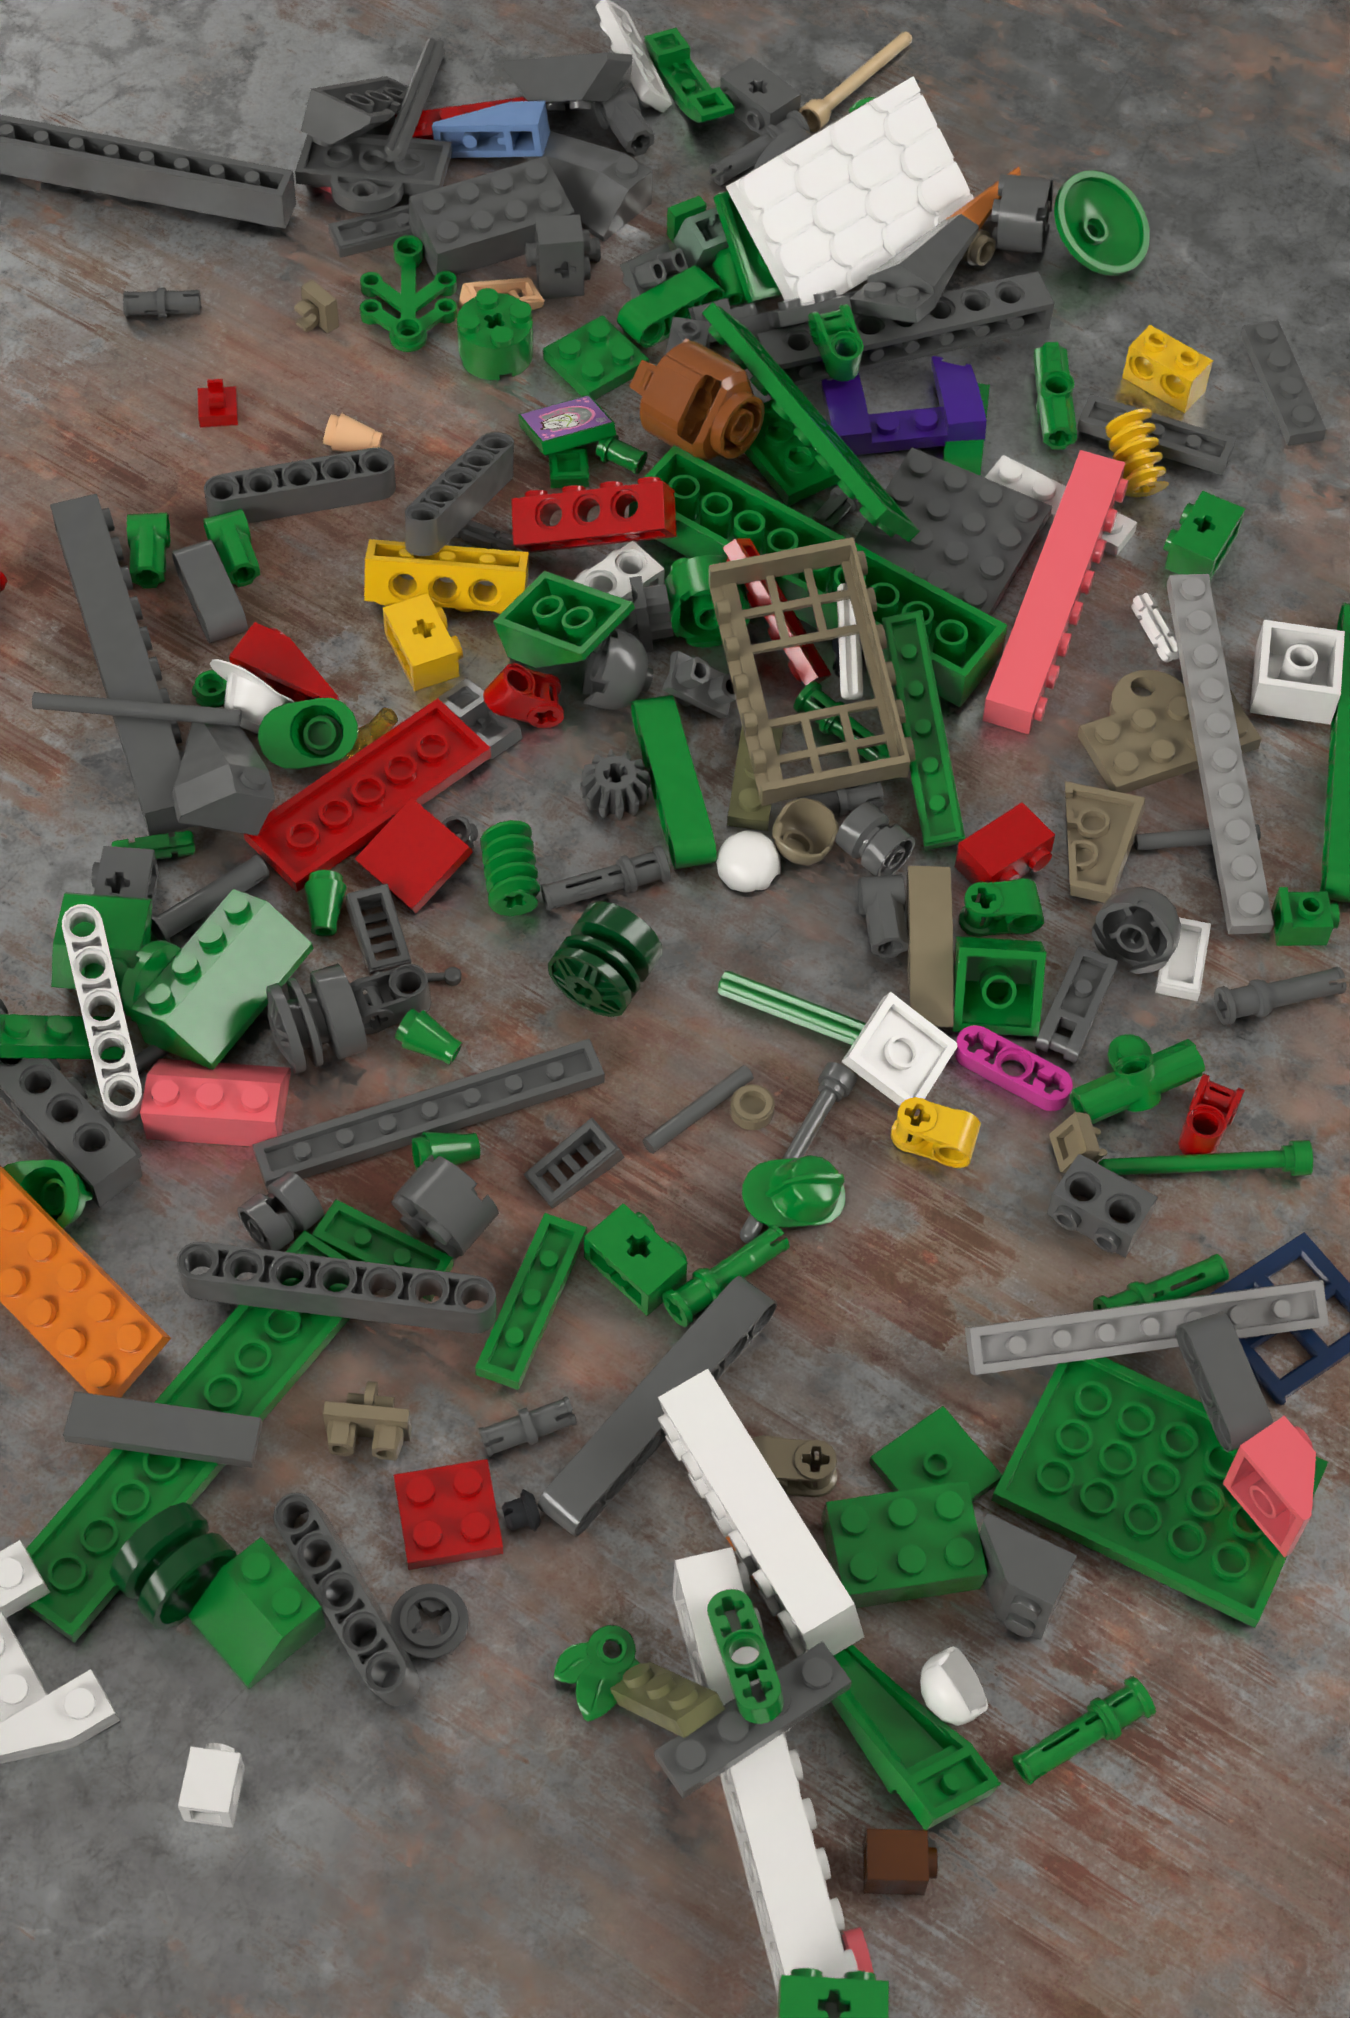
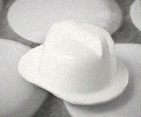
M212 659L210 662L212 669L227 681L224 707L240 709L242 711V720L239 727L258 734L263 718L273 708L294 702L240 666L220 659Z

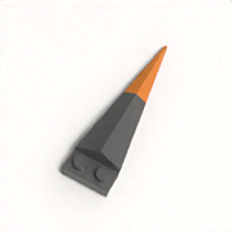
M1020 167L1015 168L1008 174L1020 175ZM999 181L867 276L868 283L850 298L852 313L918 323L937 305L966 250L992 213L994 199H1001L1002 196H998Z

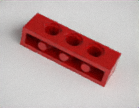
M643 477L637 480V484L623 485L622 482L608 481L600 483V488L586 490L583 486H566L562 488V493L548 494L544 490L527 491L524 493L525 497L511 498L513 546L523 552L534 553L676 537L675 490L664 481H661L659 477ZM637 501L638 509L636 513L626 518L625 510L631 502ZM599 505L600 513L594 521L588 522L587 516L589 511L594 506ZM562 510L560 522L550 526V519L553 513Z

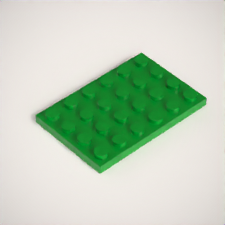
M1106 1357L1057 1364L991 1499L995 1503L1253 1628H1256L1287 1558H1284L1223 1485L1238 1449L1227 1452L1222 1448L1202 1402ZM1317 1456L1313 1497L1329 1463Z

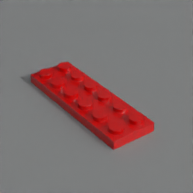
M437 698L269 812L258 836L244 834V840L298 892L309 881L310 873L318 870L332 869L369 843L411 797L422 806L490 759L491 747Z

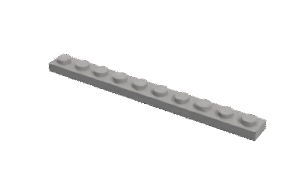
M1209 574L1169 575L1166 585L1228 934L1270 933L1274 924Z

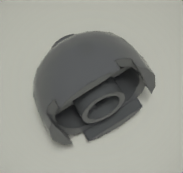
M615 628L602 641L600 650L598 652L593 651L589 655L584 672L582 694L588 695L590 693V696L583 700V703L600 709L616 710L628 707L631 701H635L641 691L647 692L653 680L654 671L652 668H648V655L643 644L634 635Z
M1143 886L1125 888L1113 894L1106 900L1098 912L1095 924L1092 927V936L1099 952L1106 957L1114 960L1117 958L1133 965L1128 972L1136 974L1153 973L1164 967L1178 946L1181 932V923L1176 907L1160 892Z

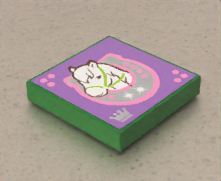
M590 395L518 414L521 429L545 456L616 435L615 422Z

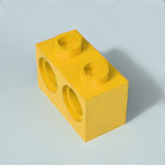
M1149 325L1129 345L1122 378L1185 414L1205 393L1213 360L1154 326Z

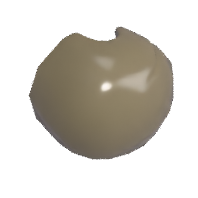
M803 797L791 800L784 805L772 828V840L778 853L788 861L810 866L822 861L831 851L839 825L829 808L820 801Z

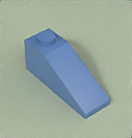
M545 101L507 102L436 121L432 124L434 140L452 142L451 158L543 157L550 135Z

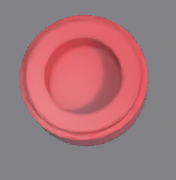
M861 1927L843 1931L841 1938L844 1950L852 1949L858 1971L874 1973Z

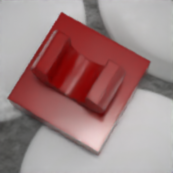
M208 379V388H197L200 427L238 425L236 386L224 387L223 379Z

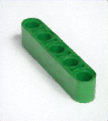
M671 694L631 701V713L645 769L649 772L651 778L650 787L674 870L715 863L717 861L715 839L674 696Z

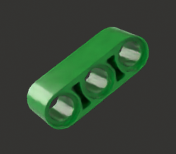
M693 266L627 302L618 313L617 324L642 348H650L669 338L673 317L691 319L689 308L724 299L725 293L699 266Z

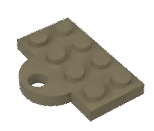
M1139 670L1127 674L1117 682L1113 689L1109 704L1110 716L1079 726L1077 736L1111 791L1127 793L1199 769L1185 687L1177 678L1165 672ZM1143 687L1149 690L1151 695L1139 696L1131 689ZM1231 691L1241 751L1244 754L1258 749L1262 738Z

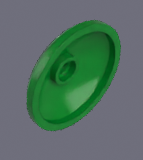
M1094 170L1079 172L1064 182L1056 195L1054 216L1060 238L1070 254L1085 267L1103 275H1122L1138 266L1148 251L1150 230L1145 211L1134 193L1117 178Z

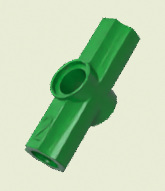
M1045 342L1043 346L1036 348L1033 354L1038 395L1036 411L1041 420L1043 443L1048 444L1051 450H1065L1067 446L1076 443L1077 440L1072 395L1075 382L1069 371L1067 349L1061 347L1059 342Z
M1186 1039L1150 1056L1140 1053L1124 1056L1114 1064L1113 1072L1072 1089V1094L1069 1096L1075 1112L1089 1114L1091 1122L1094 1124L1124 1110L1141 1112L1155 1107L1161 1101L1162 1093L1202 1076V1072L1206 1071L1205 1065L1196 1045L1189 1039Z

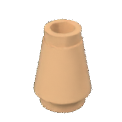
M343 413L340 416L331 414L326 426L323 444L332 446V451L342 452L380 448L383 433Z

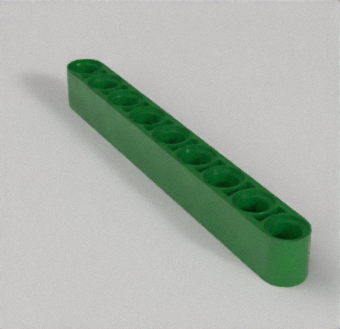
M1342 603L1337 624V630L1345 631L1341 696L1330 727L1320 892L1328 891L1329 900L1350 903V603Z

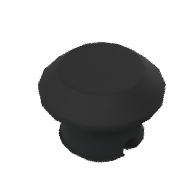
M523 1489L520 1493L521 1498L503 1504L504 1518L510 1530L514 1531L529 1526L531 1530L536 1531L541 1523L534 1495Z

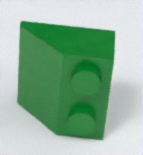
M64 893L53 941L51 987L76 989L62 930V918L70 907L77 904H87L94 907L102 918L118 990L121 993L123 977L128 967H135L139 961V958L135 957L140 949L151 943L152 899ZM81 922L73 927L72 933L78 937H86L94 931L95 926L89 922ZM91 963L83 968L81 974L88 979H95L104 973L105 968L98 963Z
M956 936L953 966V1032H960L968 1026L977 1025L1001 1035L1038 1037L1047 953L1042 941Z
M262 1537L258 1538L220 1569L188 1615L189 1620L248 1689L253 1687L326 1628L322 1606Z

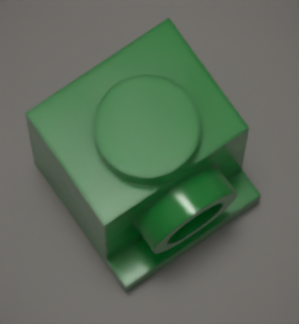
M1279 887L1271 909L1276 946L1327 945L1332 930L1337 929L1339 926V906L1337 903H1330L1328 891L1288 892V887Z

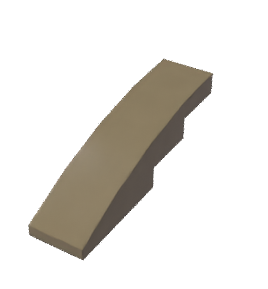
M908 866L907 935L909 945L907 989H909V1006L938 1029L952 1030L954 1019L951 867Z

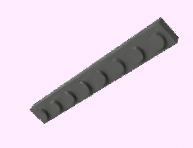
M586 1039L253 1144V1151L266 1189L268 1190L269 1184L288 1170L295 1172L304 1179L411 1145L412 1139L421 1137L423 1132L448 1133L605 1083V1073L590 1039Z

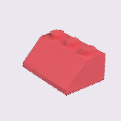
M158 1059L147 1074L140 1110L146 1139L253 1147V1144L281 1136L291 1069L290 1067L219 1063L212 1070L192 1061Z

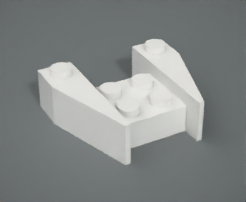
M20 1540L0 1551V1764L77 1747L120 1721L98 1678L91 1669L47 1694L6 1619L50 1593L32 1558Z

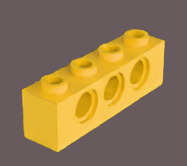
M369 539L365 556L364 601L389 606L428 593L435 607L455 608L461 612H471L474 610L494 611L497 614H501L527 588L529 552L445 545L434 555L417 556L406 550L405 542ZM408 574L414 579H404L399 575ZM442 577L450 578V579H452L454 582H451V583L443 582V581H441L439 578H442ZM480 581H489V582L493 583L494 585L485 586V585H482V584L479 583V582H480Z

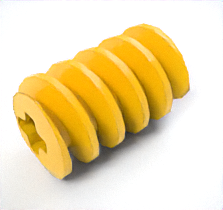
M1150 409L1129 411L1116 417L1105 427L1106 435L1111 439L1109 441V448L1114 453L1112 459L1125 462L1123 479L1129 480L1125 493L1127 497L1151 496L1164 490L1169 485L1167 481H1157V478L1166 474V468L1163 466H1153V464L1162 460L1163 455L1161 452H1150L1151 449L1159 445L1158 438L1146 437L1156 429L1153 423H1143V421L1152 416V410Z

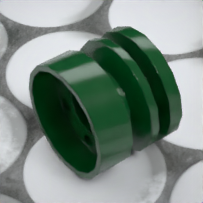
M598 901L587 906L572 928L571 936H567L559 949L549 961L548 972L557 988L577 1005L597 1015L607 1017L620 1016L639 991L640 982L646 980L663 955L662 944L652 928L630 910L614 903Z

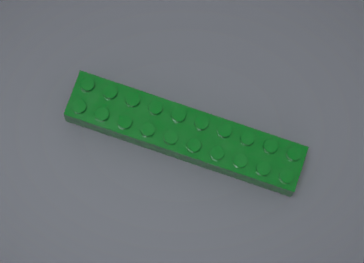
M675 445L645 476L659 477L661 481H664L675 490L676 537L655 540L690 559L703 555L717 556L726 554L723 547L734 539L750 538L759 554L763 555L846 538ZM637 501L629 504V517L636 513L638 509ZM855 543L857 551H864L867 561L868 574L863 575L866 588L873 587L876 596L877 611L873 612L875 624L883 625L882 618L922 610L938 696L961 707L1002 656L1008 625ZM841 565L812 570L818 595L836 592L840 584L846 583ZM804 572L775 577V581L787 601L810 597ZM837 602L822 604L821 607L827 630L838 628ZM812 607L793 610L799 619L817 628ZM886 647L882 651L885 662H889V654Z

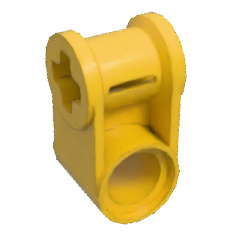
M913 1097L906 1099L898 1108L897 1120H895L891 1128L890 1137L893 1144L904 1152L938 1161L948 1167L963 1168L967 1167L971 1162L981 1122L975 1115L967 1111L952 1109L929 1102L923 1098ZM920 1109L919 1116H914L916 1110ZM909 1134L913 1135L911 1141H907Z

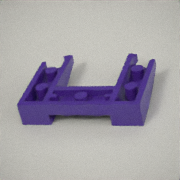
M931 356V365L940 407L868 414L859 372L854 379L849 381L821 380L827 422L855 455L945 446V442L981 439L985 441L987 419L971 364L966 363L965 366L944 362V358L939 356Z

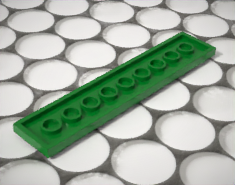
M305 1230L286 1251L349 1260ZM289 1278L282 1285L294 1286L302 1280ZM341 1283L334 1284L328 1290L340 1292L348 1286ZM239 1305L154 1403L259 1417L263 1422L350 1318ZM113 1448L26 1548L50 1591L49 1594L26 1606V1608L75 1643L120 1590L112 1581L109 1572L114 1558L125 1542L149 1519L166 1508L183 1502L193 1504L226 1464Z

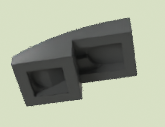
M466 678L438 698L491 747L490 759L492 760L523 739L521 728L507 716H499L493 713L484 702V690Z

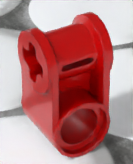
M511 663L484 690L483 698L485 704L493 713L499 716H507L523 721L537 728H551L560 724L564 719L563 708L558 702V695L561 692V681L554 675L544 674L525 668L520 664Z
M1203 1073L1179 1137L1178 1144L1184 1155L1217 1153L1228 1125L1231 1126L1245 1090L1241 1088L1232 1090L1210 1081V1076Z

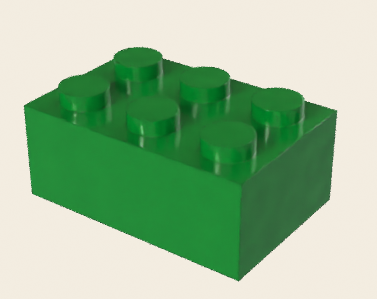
M968 1481L825 1503L821 1522L829 1563L853 1600L856 1608L978 1590L987 1576Z

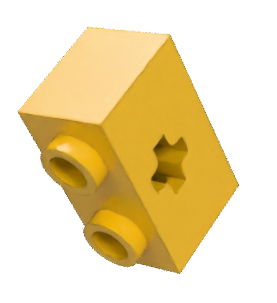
M428 593L383 607L385 634L414 692L459 677V659L463 658L461 644L456 635L450 637L447 631L448 623L441 606H434Z

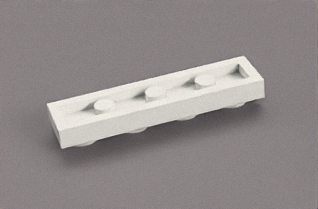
M601 0L595 8L602 20L600 22L601 28L613 43L611 45L612 51L614 53L632 55L630 82L635 89L634 93L637 96L638 102L646 108L651 106L664 113L673 103L628 11L610 0Z
M1002 455L985 476L986 479L1051 505V515L1047 522L1053 523L1066 486L1005 455ZM1117 512L1112 532L1103 533L1102 540L1106 541L1104 551L1117 557L1135 533L1137 522Z

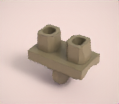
M375 1381L367 1382L365 1394L348 1393L346 1403L325 1401L323 1419L327 1433L329 1453L343 1456L352 1455L355 1450L356 1437L373 1438L372 1456L384 1460H397L403 1441H410L412 1430L410 1425V1409L394 1408L395 1397L378 1396V1382Z

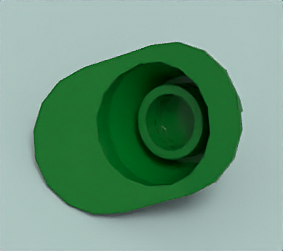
M316 698L286 703L275 707L263 718L258 730V743L262 753L271 763L284 769L319 766L343 759L353 749L358 738V723L354 713L345 703L334 698Z
M813 1155L770 1160L759 1163L748 1172L742 1184V1199L747 1211L757 1221L769 1227L771 1225H776L779 1228L824 1225L836 1219L844 1208V1174H839L833 1164L823 1157Z
M53 1159L17 1161L3 1167L63 1229L75 1222L81 1216L86 1201L93 1199V1193L86 1190L82 1178L63 1161Z

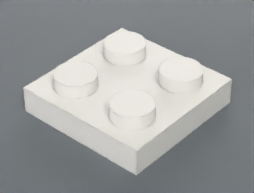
M889 992L882 998L845 1055L842 1063L900 1106L902 1102L909 1098H926L958 1047V1043L892 992Z

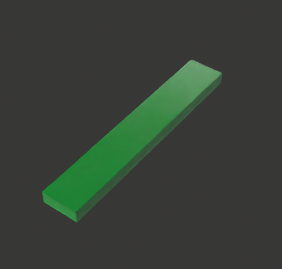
M919 610L882 618L889 660L892 662L895 670L896 686L894 687L896 697L902 700L906 716V723L902 724L904 738H912L915 749V761L910 762L909 768L924 848L927 851L958 845L959 842L966 838L923 612Z

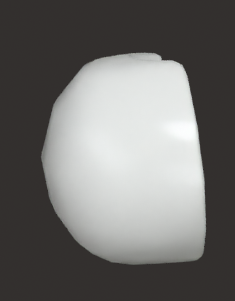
M746 830L731 835L720 846L717 853L716 864L719 878L732 890L744 893L766 890L775 876L781 874L779 853L775 844L763 833Z
M952 1646L943 1650L925 1662L921 1671V1694L927 1707L941 1721L957 1726L964 1725L973 1721L988 1709V1702L981 1683L969 1661L957 1647Z

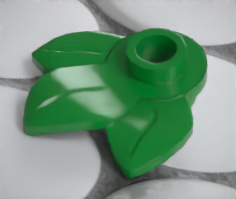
M607 1625L597 1629L588 1642L571 1645L560 1655L554 1670V1679L563 1683L576 1684V1701L585 1721L590 1722L603 1716L617 1703L610 1688L623 1680V1675L627 1670L641 1664L635 1659L636 1646L634 1639L624 1628L616 1625ZM614 1641L619 1645L620 1655L617 1658H608L604 1654L603 1645L605 1642Z

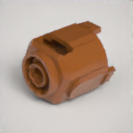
M686 338L681 344L672 348L659 361L658 365L641 360L629 386L642 396L640 420L645 431L671 447L675 445L705 462L718 455L733 459L743 454L756 439L764 420L765 409L763 401L754 395L746 371L704 345Z

